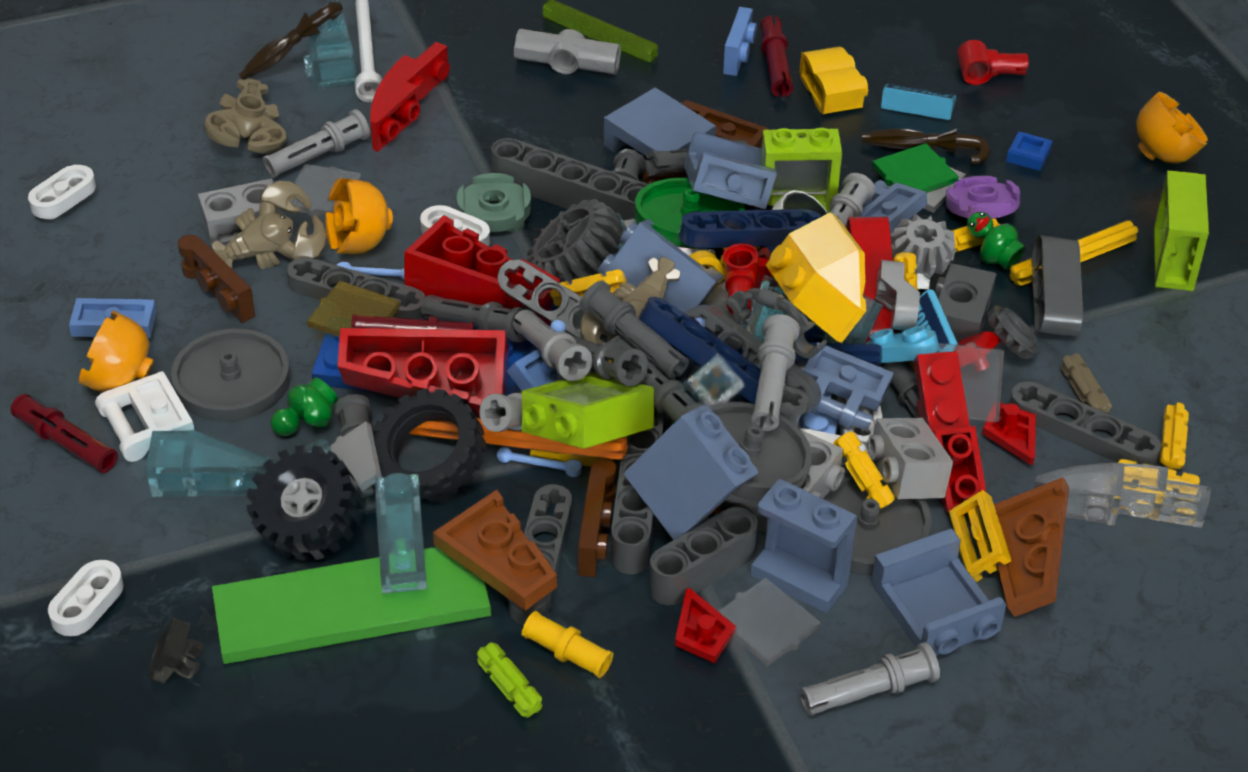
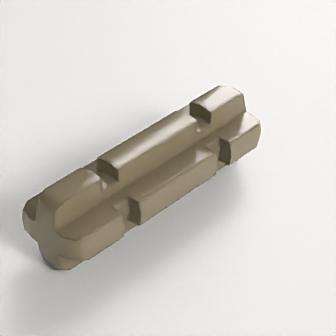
M1077 353L1071 356L1066 355L1062 359L1061 369L1065 376L1070 379L1069 382L1082 403L1110 415L1112 403L1107 395L1103 393L1102 387L1089 367H1086L1087 364L1082 356Z

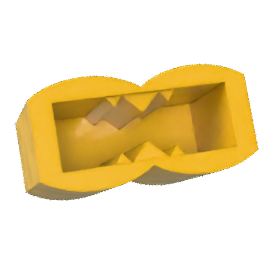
M843 47L801 52L799 68L801 80L805 88L812 94L813 101L822 114L863 108L864 97L868 95V83L866 78L861 76L855 68L853 57L848 55Z

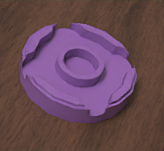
M993 176L962 178L954 182V188L949 186L946 189V207L952 213L969 218L976 212H985L992 219L1003 217L1015 212L1020 206L1019 187L1010 180H1006V185L997 183V178Z

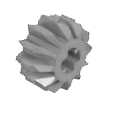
M917 214L911 220L901 219L900 224L891 233L892 257L894 259L895 255L900 252L914 253L917 266L914 273L917 275L923 274L929 280L934 273L943 275L950 262L954 259L956 251L954 248V232L947 230L946 221L934 222L932 215L927 219H921Z

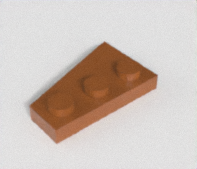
M1064 477L994 504L1011 558V562L1006 565L998 562L997 566L1007 607L1014 617L1056 602L1069 485Z
M495 490L433 532L434 546L523 610H527L557 588V574L534 541H529L522 532L520 521L514 513L510 514L504 506V499L498 490Z

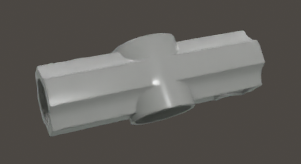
M519 29L516 34L514 57L519 60L550 64L552 69L561 74H571L577 69L616 75L621 58V46L615 43L585 39L580 32L573 29L563 30L559 35Z

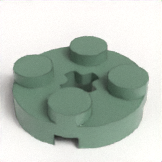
M487 173L472 178V184L465 189L463 184L456 196L457 210L483 220L488 224L490 232H518L524 228V221L531 212V193L528 186L523 183L522 188L519 184L514 183L513 176L507 174ZM490 201H498V203L490 204Z

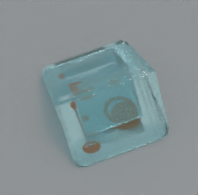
M719 353L682 382L698 402H702L709 407L729 401L746 386Z

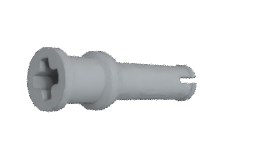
M354 109L349 112V116L334 123L328 121L321 126V131L271 155L264 156L263 164L272 178H275L279 174L304 164L328 151L339 153L344 150L345 145L358 139L366 140L370 137V128L367 120L358 109ZM346 129H350V131H348V132H346V133H343V132H342V131H344V130H346ZM310 147V150L303 152L291 159L288 158L289 156Z
M860 173L848 174L842 183V191L834 195L830 202V212L838 217L845 228L848 217H861L863 213L862 206L865 202L871 200L875 193L873 182L867 176Z
M522 310L515 315L514 318L521 323L520 325L517 322H513L515 331L538 348L545 363L557 369V372L564 379L577 381L589 373L593 360L591 352L585 346L577 344L570 334L556 332L531 310Z
M775 314L764 320L762 332L765 336L764 343L760 345L757 353L758 361L762 367L751 423L759 426L761 416H763L761 427L763 431L774 430L779 425V413L786 372L794 364L796 357L793 343L798 339L800 327L795 319L783 314Z
M512 393L507 396L503 394L487 396L480 406V418L485 428L493 432H502L508 428L511 430H522V393Z
M927 642L917 644L916 650L895 657L891 653L883 655L881 659H878V664L868 668L850 672L818 684L802 687L799 690V694L802 696L800 700L806 714L813 716L827 709L845 705L876 693L887 691L890 694H899L904 692L905 686L927 680L929 683L938 681L940 679L939 663L932 647Z

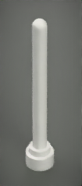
M356 0L361 73L355 79V91L360 100L372 102L382 77L375 72L369 1Z

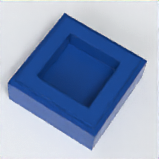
M1018 131L1008 150L1006 162L1041 171L1051 151L1053 141Z

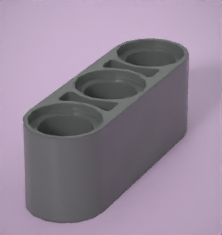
M1038 235L1032 251L1035 331L1077 337L1083 321L1079 242L1073 239Z
M742 507L726 509L656 550L650 559L649 591L653 600L663 605H676L684 601L686 589L690 588L698 593L749 562L754 557L756 550L758 522L755 514Z

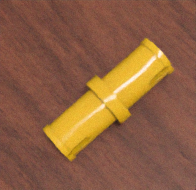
M538 611L532 612L522 629L523 637L529 638L554 652V657L561 662L569 660L593 673L598 678H602L612 663L613 652L605 650L585 639L577 628L573 626L565 628L544 617Z

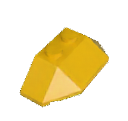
M831 212L789 233L782 244L773 250L766 266L790 302L836 341L842 343L866 312V299L862 298L865 287L864 251L838 217Z

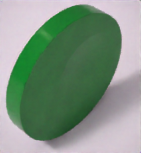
M669 178L653 182L638 192L635 199L634 219L637 225L649 219L654 223L652 228L677 247L694 248L684 244L679 239L678 234L683 215L690 212L744 211L745 205L740 202L693 191L688 178Z

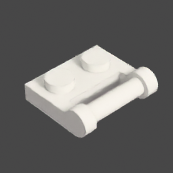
M163 371L105 391L95 400L99 413L103 417H107L120 440L119 449L127 461H138L151 449L195 434L192 419ZM131 404L146 430L134 433L121 410L122 407Z

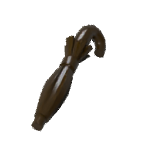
M339 2L326 4L310 17L307 13H304L296 29H292L286 36L266 44L244 67L245 69L239 73L241 79L245 80L249 76L252 77L280 62L292 49L293 45L299 43L302 38L320 34L321 32L318 27L329 19L335 20L343 11L342 4Z
M906 128L862 133V142H871L870 144L893 149L906 150L925 143L929 147L938 146L954 154L956 153V148L976 149L979 153L971 156V165L986 161L991 152L987 140L977 135L957 134V129L938 135L937 133H928L927 135L923 132Z

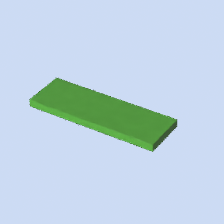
M437 547L212 586L223 664L491 616V606L484 581Z

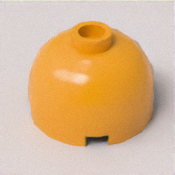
M1160 91L1144 105L1138 114L1136 131L1141 140L1138 147L1150 160H1154L1157 157L1163 162L1175 164L1187 161L1208 144L1206 143L1208 138L1201 126L1189 113L1184 115L1177 109L1180 105L1177 101Z
M339 178L334 182L328 200L335 201L333 213L326 212L325 218L326 235L330 248L335 250L339 248L336 253L361 254L374 249L383 239L386 230H390L392 226L393 214L392 210L387 206L386 199L380 190L369 182Z
M113 310L111 312V319L106 317L91 344L86 357L90 358L89 362L92 363L89 371L81 369L79 384L103 393L137 379L147 377L154 363V359L148 357L150 342L147 333L137 322Z

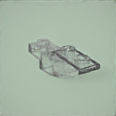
M1128 463L1089 464L1058 469L1036 476L1034 488L1064 477L1069 485L1066 517L1114 526L1117 515L1123 514L1202 528L1211 492V487L1167 480L1168 467Z

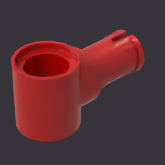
M979 40L964 42L957 50V59L963 78L970 85H982L997 74L1026 75L1027 73L1026 69H1028L1029 63L1027 53H998L996 49H987L986 45Z
M743 243L728 247L723 253L725 289L728 292V297L737 291L746 292L752 288L759 289L761 279L759 256L756 248ZM749 299L747 306L752 313V300ZM727 304L729 312L734 315L733 310Z

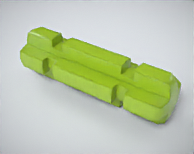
M490 642L485 647H481L477 652L478 664L486 673H492L490 678L510 702H515L513 706L520 715L529 718L534 713H538L542 708L541 695L534 687H527L530 682L510 658L504 657L506 654L500 646Z

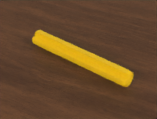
M1126 220L1078 239L1080 261L1084 262L1134 242L1137 239V226H1134L1131 221ZM1032 258L1011 266L1009 277L1016 286L1021 287L1032 282Z

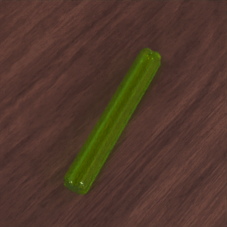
M548 0L543 5L542 15L548 20L576 30L597 41L620 44L621 51L646 62H652L658 55V45L650 40L555 0Z

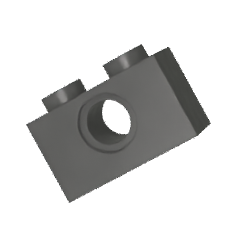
M951 263L946 278H938L935 294L958 343L964 338L982 333L992 302L996 273Z

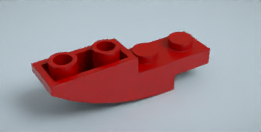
M435 42L417 59L403 55L384 76L373 97L370 110L373 150L379 152L390 141H393L411 122H414L421 111L419 100L423 99L428 92L449 75L450 64L448 62L446 45Z
M957 351L917 354L913 359L920 396L916 403L918 418L925 420L953 461L945 498H940L946 513H949L948 511L981 490L986 492L975 426H970Z

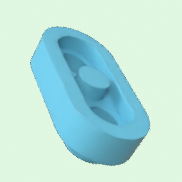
M925 326L912 327L900 333H894L893 329L879 330L869 336L870 341L865 343L877 344L882 347L881 363L914 361L913 359L917 354L936 353L940 349L936 332L926 330Z

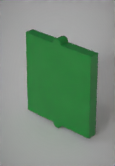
M926 143L872 161V167L885 180L884 182L887 186H892L897 182L928 193L952 185L959 179V176L946 164V159L940 158Z

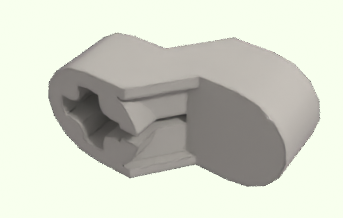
M881 259L877 274L875 299L891 312L890 329L905 331L916 327L920 292L904 280V262Z

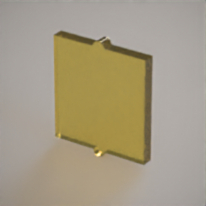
M339 281L326 298L319 300L320 305L308 318L307 326L340 337V328H352V314L392 317L399 309L400 301Z

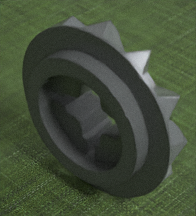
M996 305L987 313L989 325L994 329V334L1002 340L1003 344L1010 348L1012 353H1016L1023 359H1031L1039 352L1036 345L1037 338L1033 331L1014 311Z

